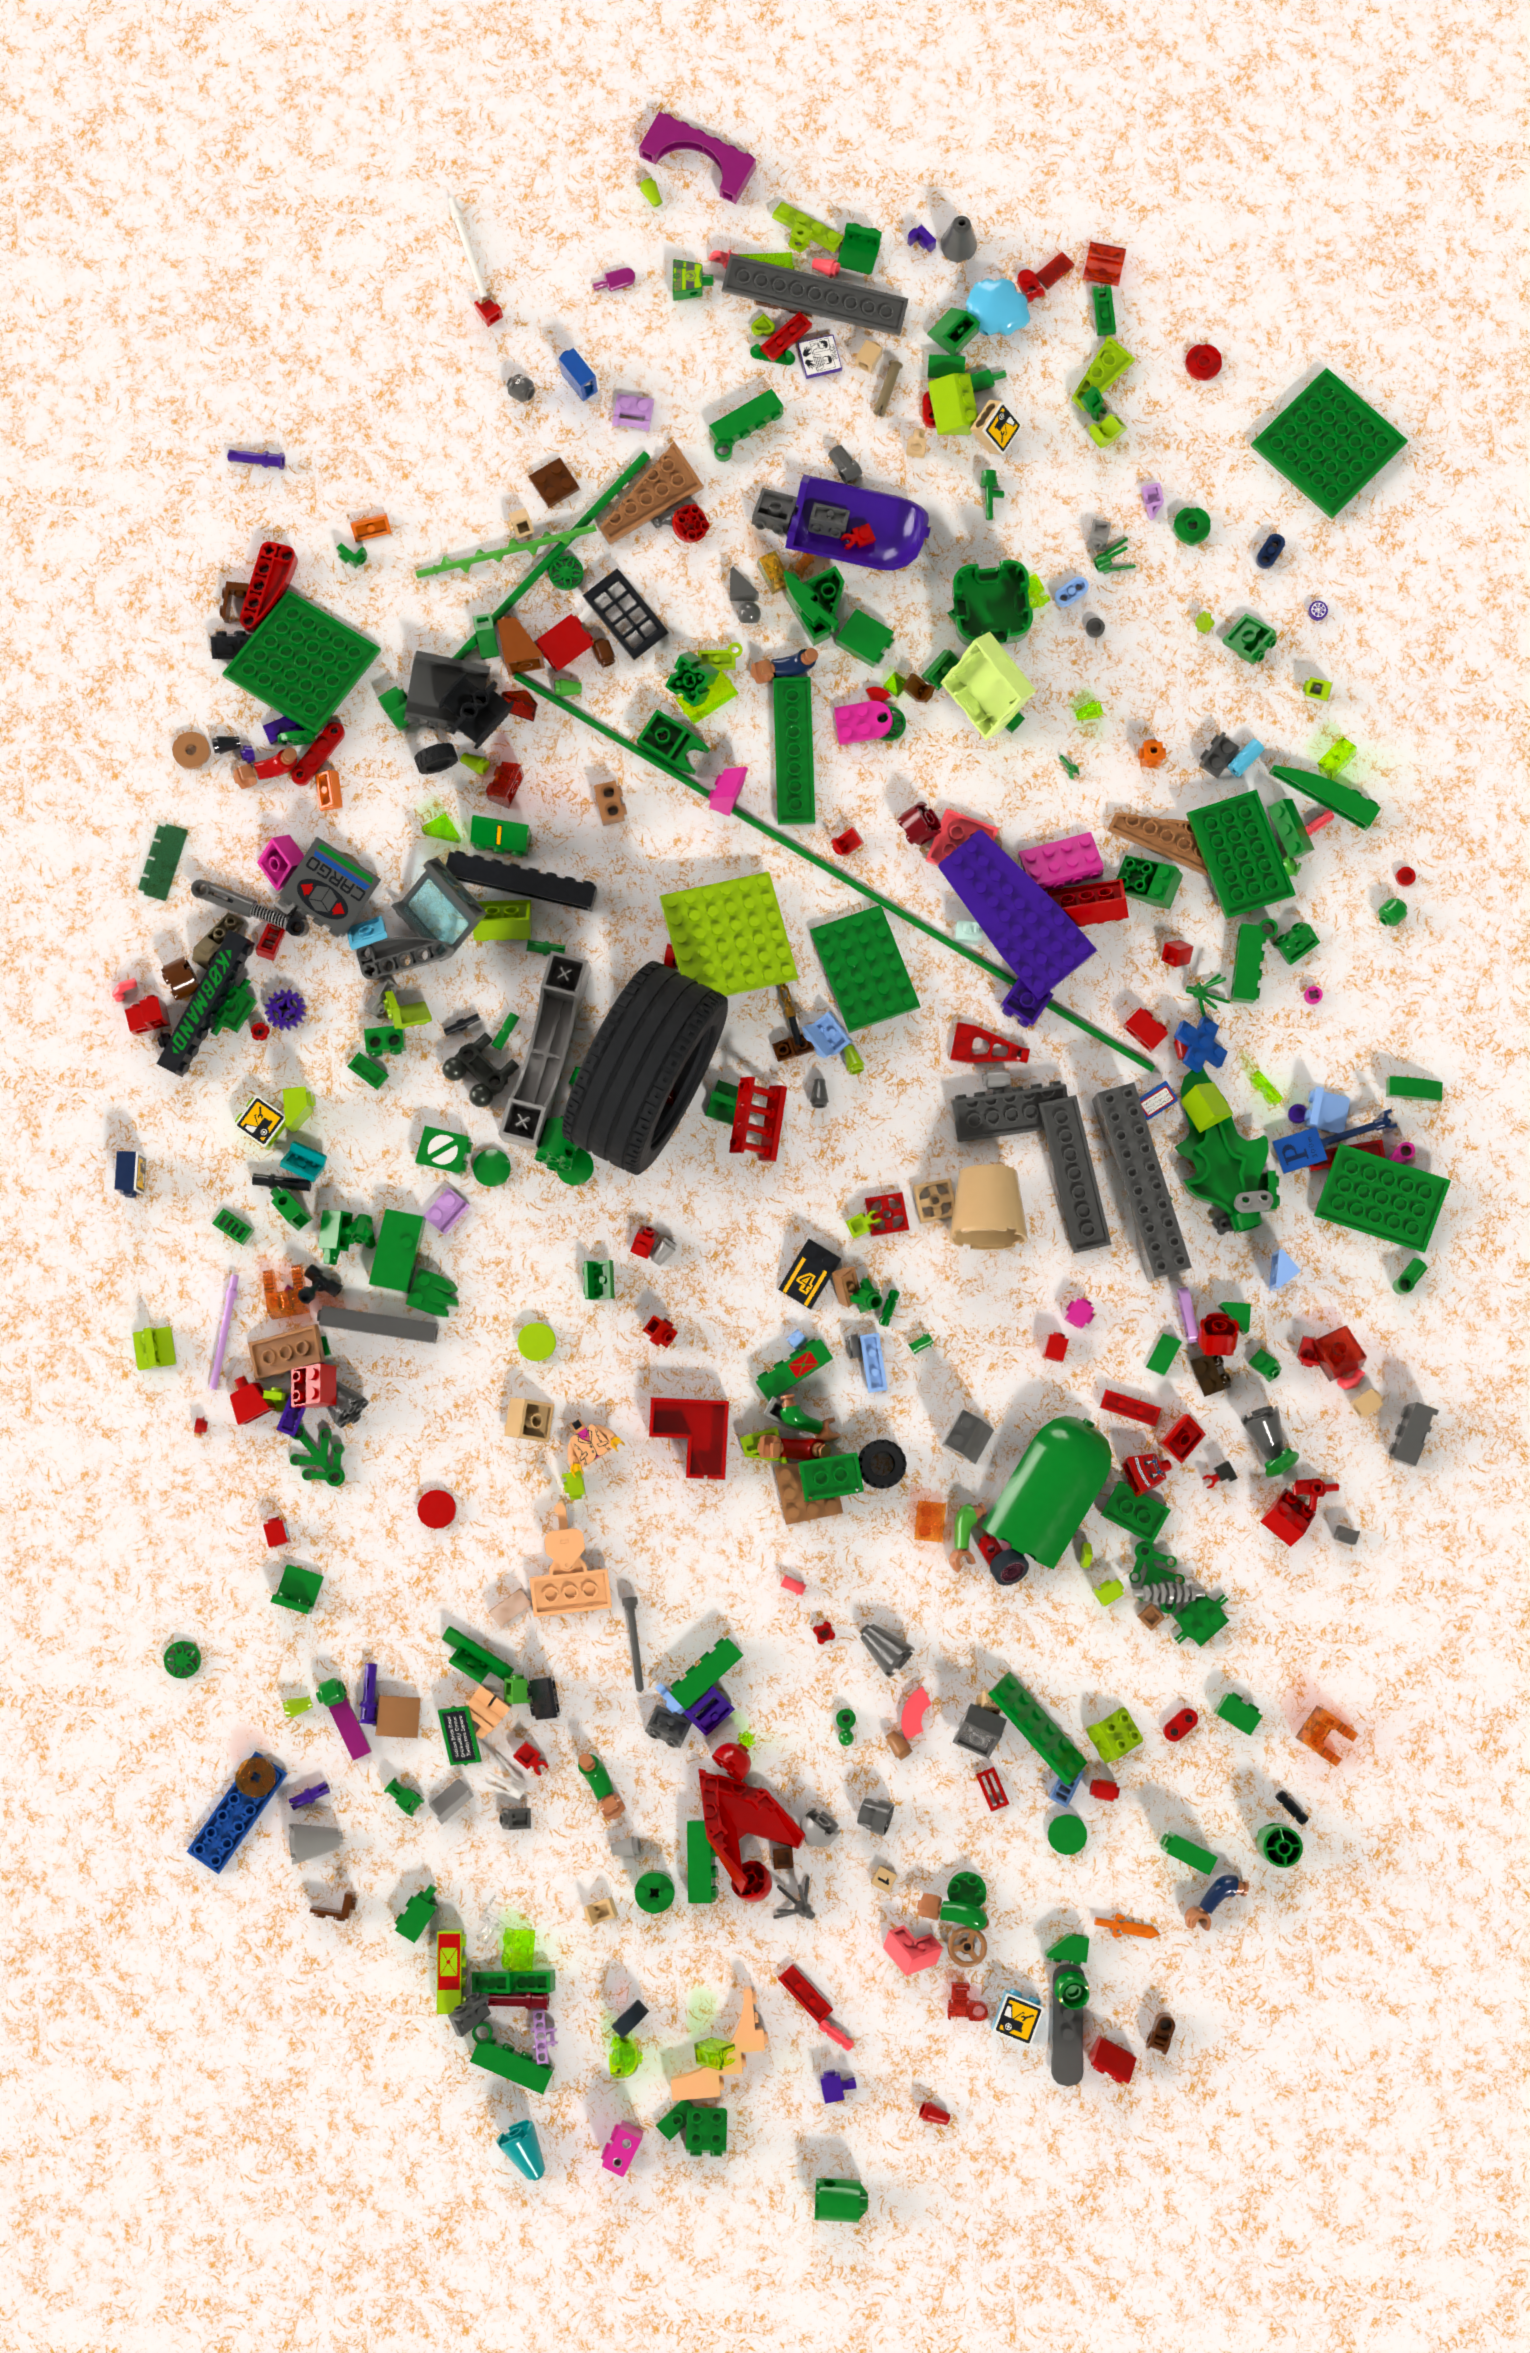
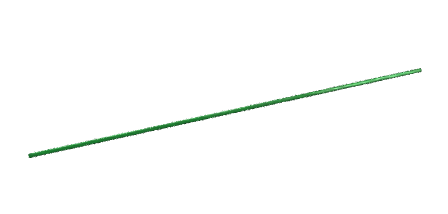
M516 673L514 677L516 681L704 797H709L711 791L523 675ZM734 806L731 813L1012 987L1016 983V979ZM1049 1001L1046 1008L1150 1072L1156 1067L1055 1003Z

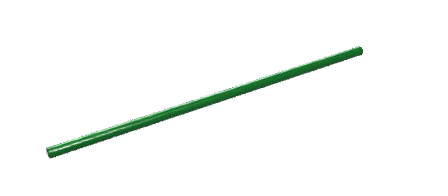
M643 451L571 530H574L576 527L588 526L650 459V456ZM576 537L571 538L567 545L560 541L491 615L494 626L497 624V620H500L550 567L553 560L557 559ZM476 632L452 658L463 660L478 644Z

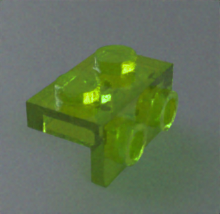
M505 1928V1933L503 1934L504 1950L501 1956L503 1969L508 1971H532L536 1930Z

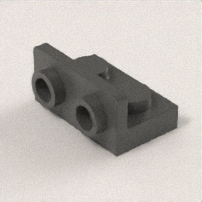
M814 503L808 531L841 539L846 532L850 510Z
M1222 732L1220 736L1216 735L1210 743L1213 745L1209 751L1205 749L1200 756L1202 761L1199 766L1216 778L1220 776L1240 748L1225 737V732Z
M657 1705L645 1732L651 1738L665 1741L670 1747L681 1748L692 1722Z
M479 1992L471 1994L466 2002L456 2006L454 2011L448 2015L458 2037H463L491 2014L486 2003L490 1999L488 1994Z

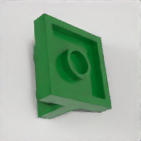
M718 1080L715 1090L712 1091L710 1104L705 1116L733 1126L738 1087Z

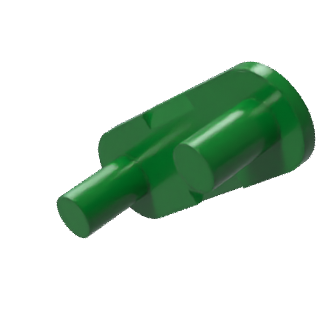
M755 344L751 348L750 354L754 359L772 362L760 351L759 344ZM787 350L773 363L792 365L795 362V355L790 350Z

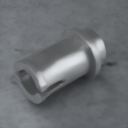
M858 1334L846 1336L847 1340L845 1342L848 1343L849 1359L862 1357Z

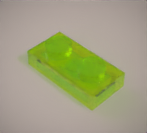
M1259 1070L1249 1077L1251 1085L1264 1094L1263 1098L1268 1104L1276 1106L1284 1099Z

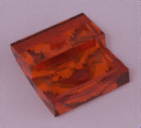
M1090 242L1083 280L1119 286L1126 249Z

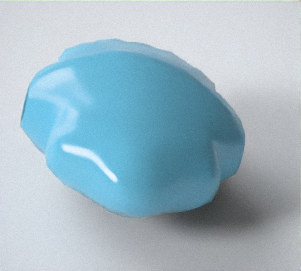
M987 278L981 282H976L966 300V310L980 322L979 332L986 336L996 333L1004 336L1011 335L1016 330L1024 328L1030 321L1026 296L1018 293L1015 284L1008 279L1002 278L993 281Z

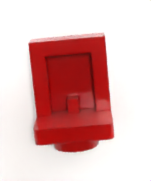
M851 827L838 838L831 840L833 850L840 856H848L864 844L855 827Z
M641 1226L630 1252L648 1259L659 1232H656L652 1227Z
M1303 1335L1297 1353V1358L1302 1365L1311 1368L1313 1365H1320L1318 1357L1323 1344L1322 1340Z

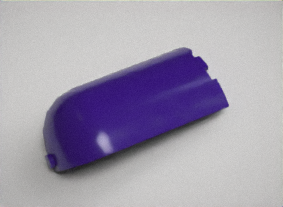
M803 474L796 501V506H799V508L795 510V514L792 517L785 548L877 570L894 571L908 566L918 557L924 539L929 538L931 527H928L929 516L922 506L911 500ZM814 503L850 510L845 534H851L853 528L869 523L876 541L861 548L854 544L851 549L845 550V545L849 544L848 540L841 541L839 538L809 532V521Z

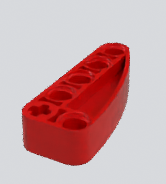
M269 541L264 542L260 547L239 618L246 632L254 633L286 593L298 564V558L292 547ZM292 555L289 560L284 559L285 556ZM263 568H269L267 572H261ZM258 585H264L261 590H256ZM259 602L256 607H251L252 603ZM247 620H254L253 623L246 625Z

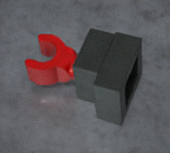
M1225 1461L1213 1468L1216 1474L1202 1477V1480L1210 1478L1212 1481L1211 1485L1206 1487L1207 1489L1214 1487L1215 1483L1219 1480L1224 1481L1228 1479L1229 1482L1238 1479L1229 1461Z

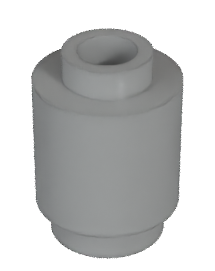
M1004 1069L986 1070V1073L982 1074L983 1086H986L987 1089H999L1010 1086V1072Z

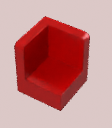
M491 299L482 305L478 301L474 302L477 313L488 327L503 318L500 306L494 304Z
M1182 940L1167 942L1164 944L1161 961L1173 967L1187 965L1191 961L1194 946Z

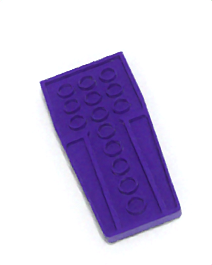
M983 830L975 832L938 864L940 871L999 954L1038 1000L1042 999L1098 952L1065 911Z

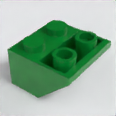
M951 307L927 335L950 355L957 356L978 334L980 322L968 311Z

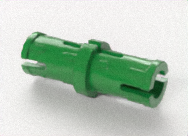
M528 939L526 952L542 953L543 956L550 955L551 951L565 954L566 945Z

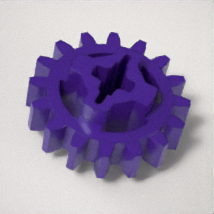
M281 989V994L278 995L274 992L275 997L268 998L271 1003L265 1004V1007L269 1009L265 1012V1015L270 1016L267 1020L269 1023L273 1022L272 1026L274 1028L279 1025L281 1031L285 1027L291 1031V1026L298 1028L297 1022H304L301 1017L307 1016L303 1011L307 1009V1006L302 1004L304 999L299 998L297 992L292 995L290 989L287 993ZM293 1000L297 1003L298 1008L292 1006ZM288 1007L290 1010L284 1014L282 1010ZM274 1012L279 1014V1020L275 1018Z

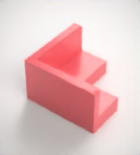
M905 1925L890 1930L883 1946L884 1950L906 1976L936 1965L943 1949L932 1934L915 1939Z

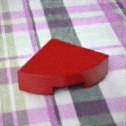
M881 687L865 689L871 701L884 702L891 698V694Z

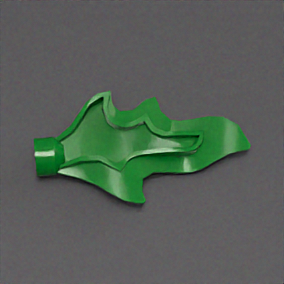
M1204 1067L1198 1073L1191 1070L1184 1076L1180 1090L1181 1100L1195 1085L1212 1083ZM1184 1108L1189 1124V1134L1185 1141L1174 1148L1180 1155L1191 1160L1197 1170L1193 1177L1183 1180L1181 1183L1187 1194L1198 1201L1218 1207L1229 1216L1234 1234L1264 1224L1260 1211L1241 1213L1235 1209L1234 1201L1240 1193L1257 1191L1260 1176L1269 1152L1267 1136L1263 1135L1258 1139L1246 1141L1237 1133L1232 1116L1199 1133Z

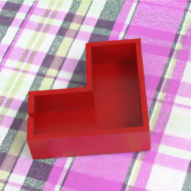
M651 1397L649 1437L688 1439L686 1478L704 1479V1475H708L707 1479L725 1480L729 1401Z

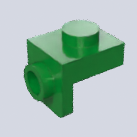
M342 543L336 548L339 554L338 558L345 564H351L355 569L367 559L368 554L364 547H361L356 554Z
M1261 1348L1248 1362L1249 1366L1263 1375L1268 1382L1277 1378L1282 1369L1279 1362Z

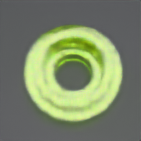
M747 1731L738 1733L737 1741L748 1748L756 1744V1741L753 1740L755 1736Z

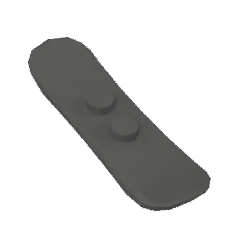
M1073 1964L1060 1965L1053 1973L1051 2073L1057 2084L1064 2086L1077 2085L1082 2080L1084 2073L1083 2007L1076 2010L1065 2007L1058 2001L1054 1992L1056 1980L1063 1973L1075 1971L1085 1977L1081 1967Z

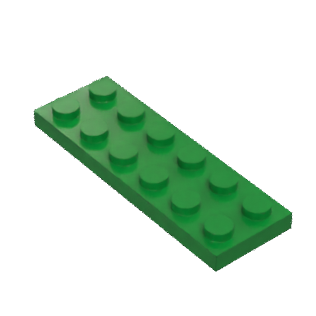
M1009 1671L990 1690L988 1695L1065 1785H1069L1088 1762Z

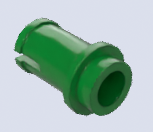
M929 1333L908 1345L915 1355L928 1346L932 1347L931 1345L934 1342Z

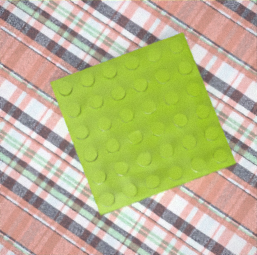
M769 871L659 896L677 967L681 975H685L697 981L698 984H703L725 997L789 983L799 979Z

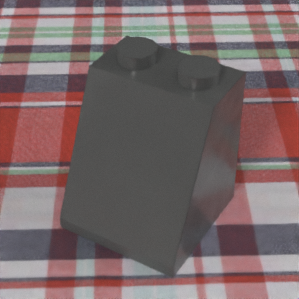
M963 1409L959 1412L941 1446L976 1464L994 1430L980 1418Z

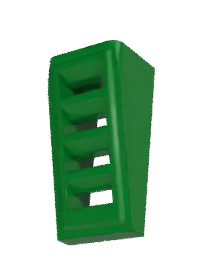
M224 1208L212 1223L243 1246L255 1231ZM225 1214H226V1215L228 1216V1218L225 1220V1222H224V1223L222 1224V1226H221V1225L219 1224V1222L222 1220V1218H223V1217L225 1216ZM233 1219V1223L227 1230L225 1227L230 1222V1220ZM236 1224H240L236 1231L231 1233ZM244 1227V1228H245L244 1232H243V1233L241 1234V1236L238 1238V1237H237L238 1233H239V1232L241 1231V1229Z

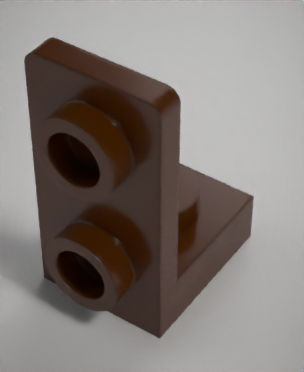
M226 581V586L222 589L224 601L219 611L220 617H222L225 623H229L232 596L245 598L249 587L248 583Z

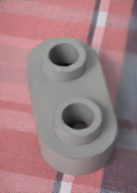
M1265 1190L1243 1192L1236 1196L1234 1207L1241 1213L1266 1211L1272 1206L1273 1196Z

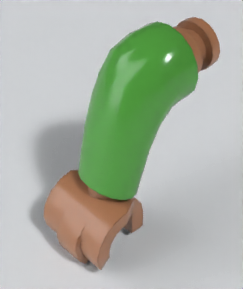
M982 1502L978 1503V1506H972L968 1503L962 1506L956 1514L954 1543L957 1550L950 1554L949 1564L957 1573L962 1569L960 1559L963 1556L966 1557L968 1564L973 1565L976 1563L973 1554L967 1551V1548H969L972 1526L977 1523V1519L981 1518V1515L983 1517L987 1516L986 1508Z

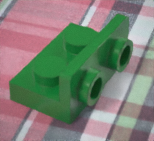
M1299 922L1294 924L1286 934L1280 935L1272 945L1274 948L1279 949L1287 964L1292 965L1317 946L1320 941L1310 924Z

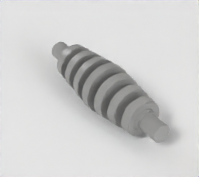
M1166 1582L1165 1585L1164 1583H1158V1585L1151 1584L1150 1588L1149 1585H1143L1142 1589H1133L1132 1595L1133 1597H1141L1143 1601L1147 1602L1150 1599L1151 1602L1155 1603L1158 1600L1159 1603L1164 1604L1166 1602V1604H1172L1173 1602L1180 1603V1600L1183 1603L1187 1602L1188 1599L1189 1601H1195L1196 1597H1205V1589H1196L1194 1585L1187 1586V1584H1181L1180 1586L1179 1583H1173L1172 1585L1171 1582Z

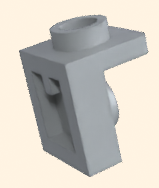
M1093 519L1087 543L1088 548L1105 551L1111 527L1110 522Z

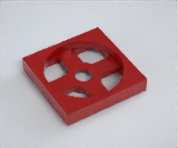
M903 1192L865 1198L867 1215L874 1203L881 1200L882 1209L873 1215V1220L881 1218L886 1230H880L872 1223L870 1225L872 1229L870 1231L871 1237L909 1230ZM888 1199L897 1201L901 1208H891ZM884 1211H889L891 1216L885 1218L883 1216ZM897 1216H903L902 1223L897 1228H893L892 1219Z

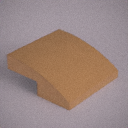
M378 1695L375 1735L418 1738L421 1698Z

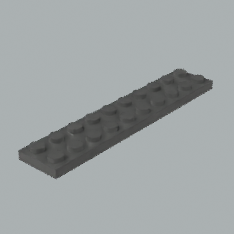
M733 254L729 256L722 286V292L896 336L901 334L909 299Z

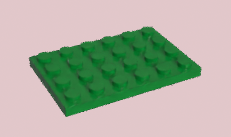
M1257 789L1186 813L1225 920L1296 895L1289 875L1285 870L1281 853Z
M881 905L810 929V934L848 1033L920 1008L919 1000Z
M1339 1143L1314 1216L1425 1253L1451 1180Z

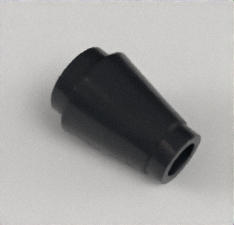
M216 736V738L212 739L215 753L223 754L241 747L239 736Z

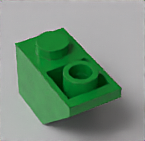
M1067 1933L1045 1950V1955L1047 1958H1050L1049 1961L1061 1963L1062 1960H1069V1964L1081 1965V1962L1087 1963L1090 1938L1087 1935Z

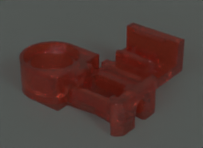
M951 1982V1999L948 2000L947 2007L948 2019L951 2020V2017H968L969 2021L985 2020L988 2016L986 2004L980 2000H969V1997H967V1991H970V1984ZM976 2006L984 2008V2013L981 2016H976L973 2013V2009Z

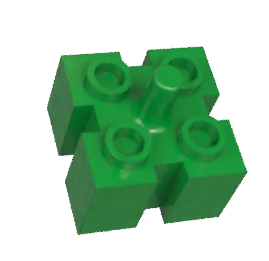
M689 651L679 655L674 666L677 672L670 674L665 687L676 695L682 693L684 695L683 700L696 707L705 703L711 691L707 687L715 683L720 671L708 663L702 665L700 663L702 659Z

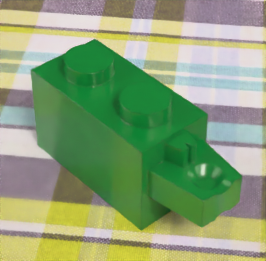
M341 1210L322 1211L318 1248L323 1249L324 1264L337 1265L340 1251L349 1250L350 1235H347L344 1229L352 1223L353 1213Z
M430 1884L425 1892L420 1890L415 1897L411 1896L405 1905L408 1907L405 1914L400 1913L395 1921L397 1925L395 1931L413 1943L418 1940L438 1907L434 1903L436 1899L432 1898L437 1890L436 1886Z

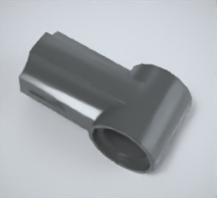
M842 445L835 446L828 453L845 484L862 475L859 464L850 458Z

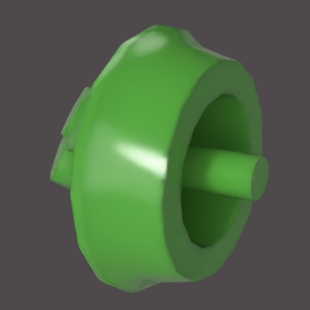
M1288 855L1283 859L1287 874L1289 876H1297L1302 864L1299 863L1297 865L1296 861L1290 859Z

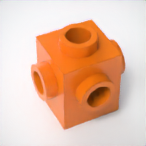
M1156 739L1146 740L1141 748L1138 749V759H1141V767L1156 768L1166 758V748H1163V742H1157Z

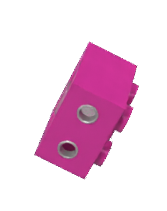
M624 2120L621 2121L620 2125L616 2124L611 2133V2144L607 2142L602 2151V2167L624 2177L642 2140L644 2131Z

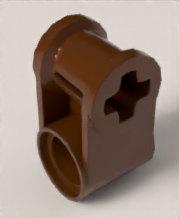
M1162 2012L1156 2016L1146 2041V2048L1150 2049L1151 2047L1161 2051L1163 2055L1167 2054L1176 2026L1170 2014ZM1164 2019L1170 2020V2024L1166 2028L1160 2026Z

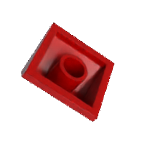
M1186 1413L1178 1419L1158 1445L1182 1464L1206 1433Z

